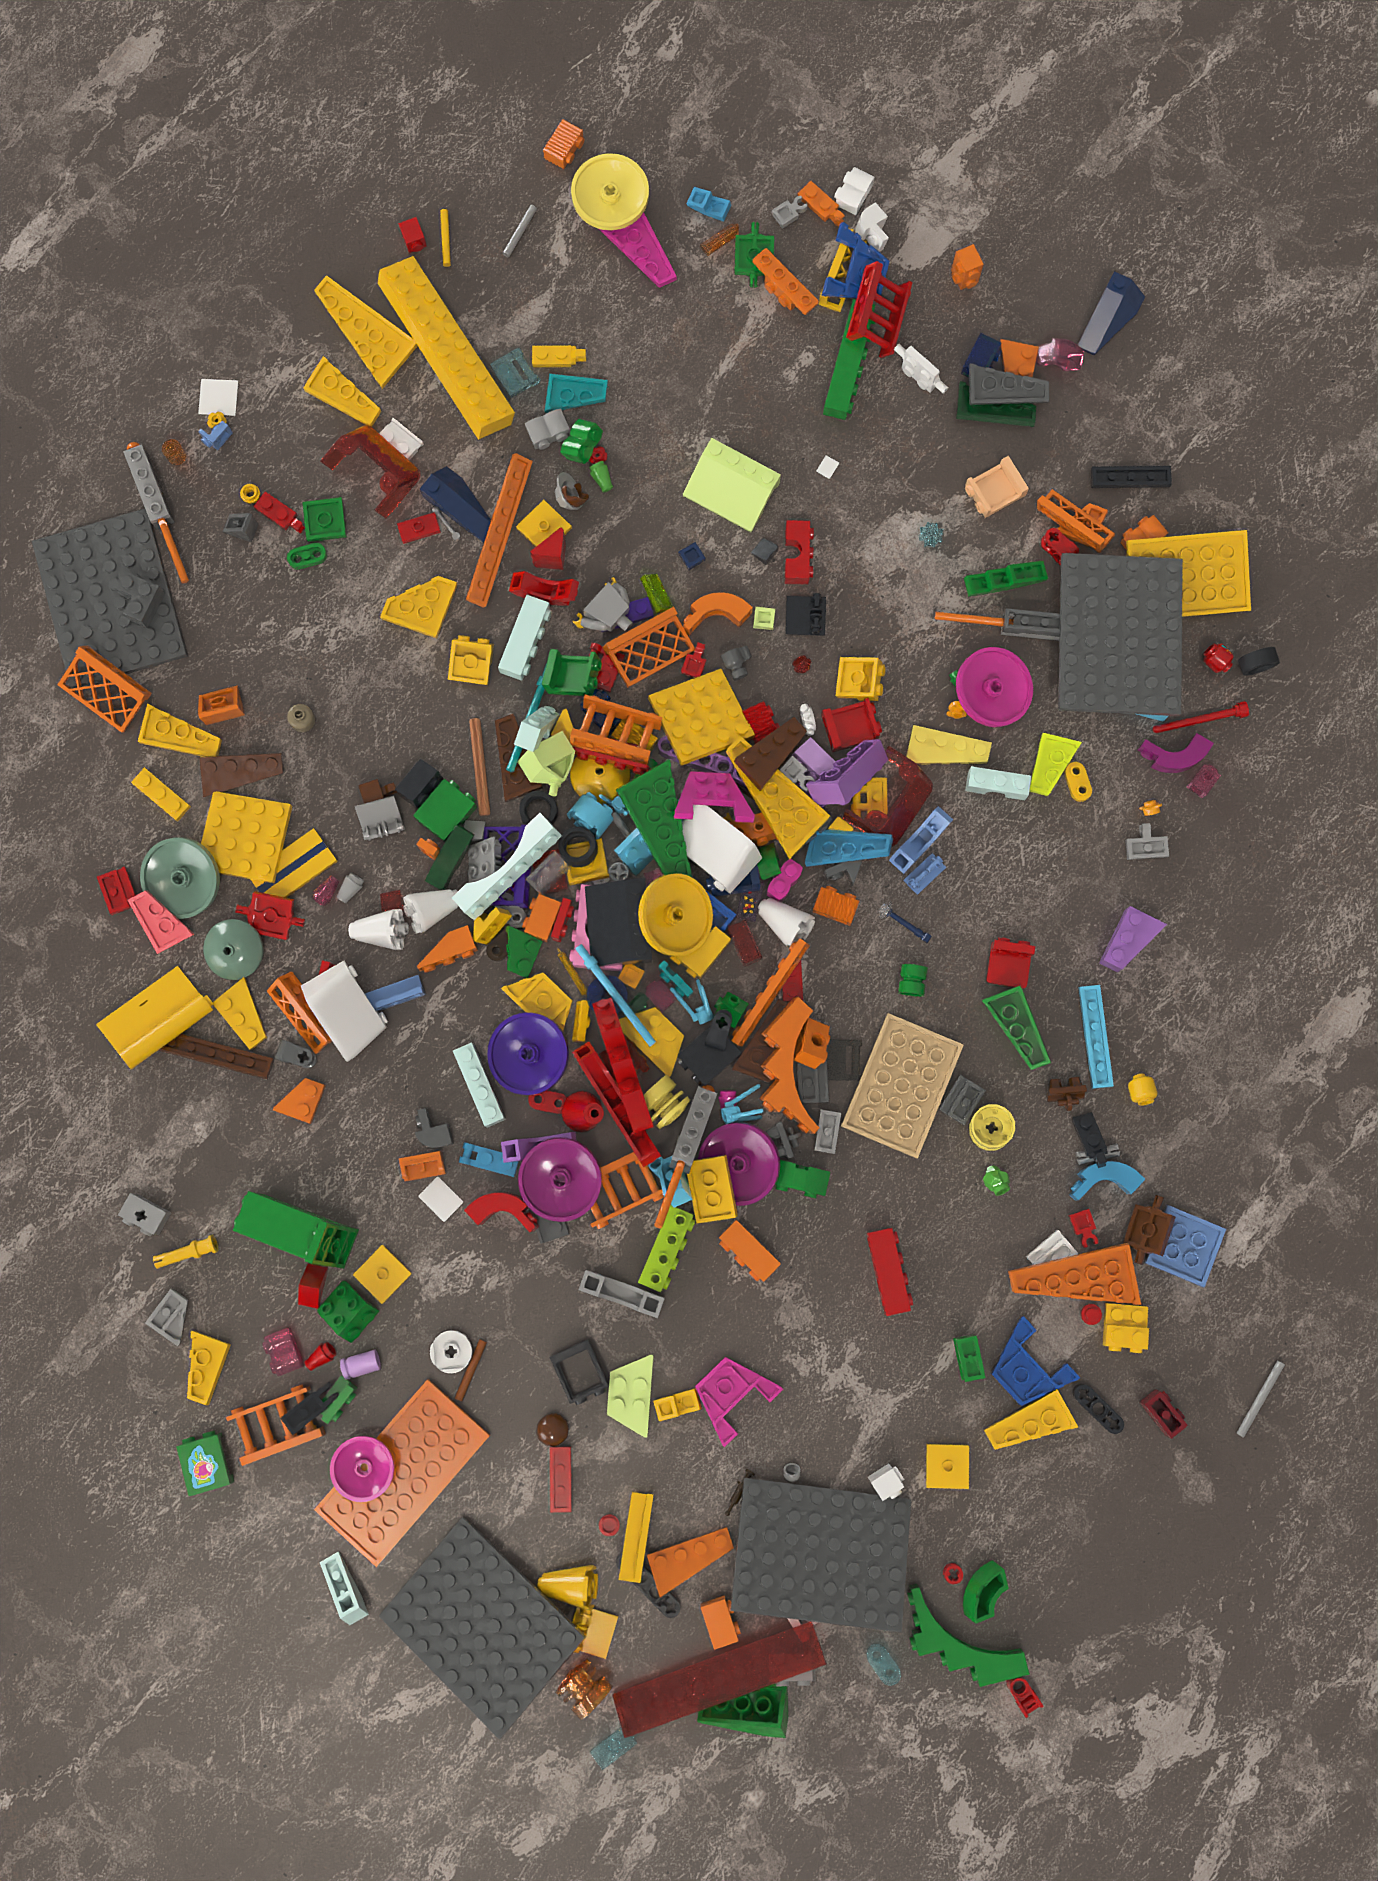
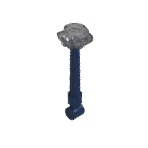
M891 901L888 904L884 902L879 908L880 919L890 916L913 932L918 938L920 937L923 942L928 943L932 936L930 934L924 933L920 928H916L895 914Z

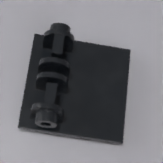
M813 593V596H787L785 634L825 636L826 597H821L820 593Z

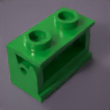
M968 1335L953 1338L961 1379L964 1382L986 1378L977 1336Z

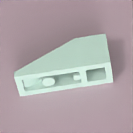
M337 1552L321 1561L320 1565L340 1619L351 1625L369 1615L362 1595L341 1554Z

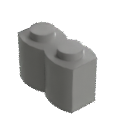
M561 408L525 423L526 430L535 449H546L550 446V443L565 441L570 435V428Z

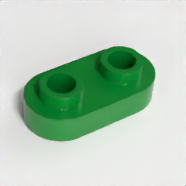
M320 543L297 547L290 550L287 554L289 565L297 570L321 564L327 558V551ZM316 553H321L319 557H314ZM297 558H301L300 562H295Z

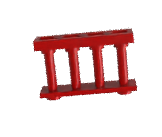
M876 261L865 266L846 338L851 341L861 337L871 340L881 346L879 357L884 358L895 352L894 349L897 346L896 343L905 309L911 295L912 282L908 281L901 285L893 283L882 276L883 264ZM878 283L896 293L893 303L877 294ZM873 301L891 311L889 320L872 311ZM868 319L886 329L884 339L867 329Z

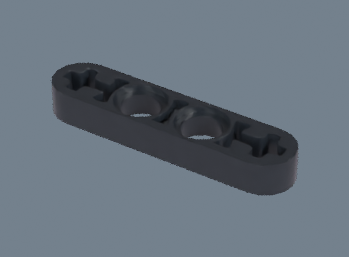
M623 1551L618 1554L616 1559V1565L619 1570ZM643 1564L642 1571L647 1574V1579L644 1582L632 1583L664 1616L675 1618L680 1612V1602L670 1591L666 1593L669 1596L666 1598V1601L669 1604L673 1602L676 1604L675 1612L672 1610L667 1612V1605L664 1602L661 1605L658 1603L663 1600L665 1595L658 1598L650 1595V1589L656 1585L652 1573Z

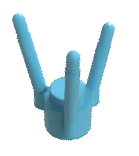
M602 794L599 795L609 806H613L617 813H623L624 816H627L628 811L619 796L610 800Z
M699 979L696 980L703 1005L695 1008L696 1013L692 1011L678 992L671 987L670 991L691 1015L693 1022L698 1020L701 1025L714 1018L704 987Z
M760 1084L755 1085L735 1099L724 1103L725 1108L721 1109V1116L725 1124L762 1119L761 1115H750L762 1113L763 1109L741 1113L740 1108L734 1106L735 1103L760 1088Z

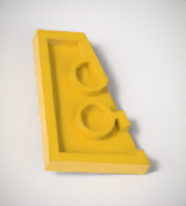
M243 977L217 998L213 1004L249 1050H253L267 1038V1035L257 1013L246 978Z
M191 1331L192 1350H190L189 1356L191 1358V1368L188 1374L187 1398L204 1405H209L231 1344L197 1331Z

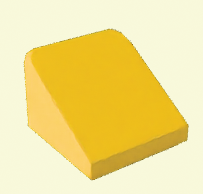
M837 817L828 828V830L853 832L854 830L841 817Z

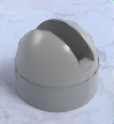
M795 1463L786 1464L784 1466L785 1479L789 1482H796L800 1478V1467Z

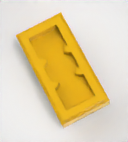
M581 1000L576 1002L572 1042H585L586 1028H589L590 1017L588 1016L590 1001Z

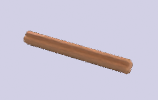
M479 718L470 719L469 723L480 816L490 815L481 721Z

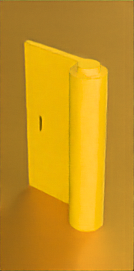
M177 966L96 1025L132 1070L213 1011L211 1006L214 1004L207 995L203 997Z

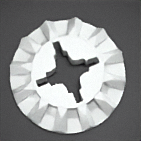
M807 703L802 704L800 715L803 727L807 731L806 734L811 736L814 735L816 730L812 708L808 707Z

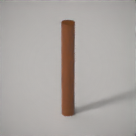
M481 1339L478 1341L455 1396V1399L463 1401L487 1344L486 1341Z

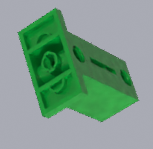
M248 1191L242 1200L240 1213L234 1220L233 1231L305 1259V1262L344 1269L359 1229L340 1224L268 1195Z

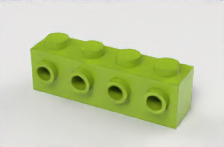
M670 1205L663 1227L659 1231L638 1283L658 1292H661L662 1289L667 1290L671 1278L668 1277L671 1269L675 1271L679 1259L676 1258L679 1250L683 1251L687 1243V1239L684 1238L687 1230L691 1232L696 1220L692 1219L693 1214Z

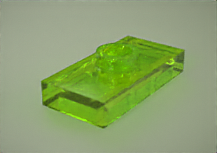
M658 574L643 575L640 578L656 613L665 612L673 607Z

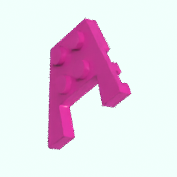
M690 771L674 813V819H693V805L728 806L734 809L735 822L753 823L755 818L753 811L730 773Z
M724 1357L695 1386L724 1447L738 1433L723 1417L753 1387H756L769 1402L783 1390L778 1384L727 1357Z

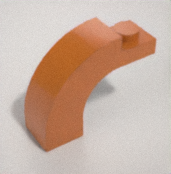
M711 593L691 604L693 615L690 613L684 619L683 628L690 636L702 621L714 615L727 617L740 627L752 614L753 607L736 595Z

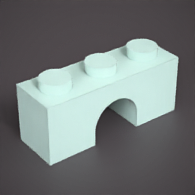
M971 766L967 775L965 791L980 794L998 792L1005 794L1006 798L1025 800L1029 796L1031 776Z

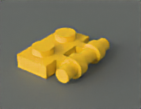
M872 778L866 783V786L861 788V791L853 796V804H851L853 819H861V811H867V819H887V778ZM861 793H866L867 803H861Z

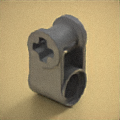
M281 1039L275 1056L276 1060L304 1068H312L316 1064L317 1056L313 1051ZM303 1056H308V1057H309V1060H308V1061H307V1060L304 1061V1060L302 1059V1057H303Z

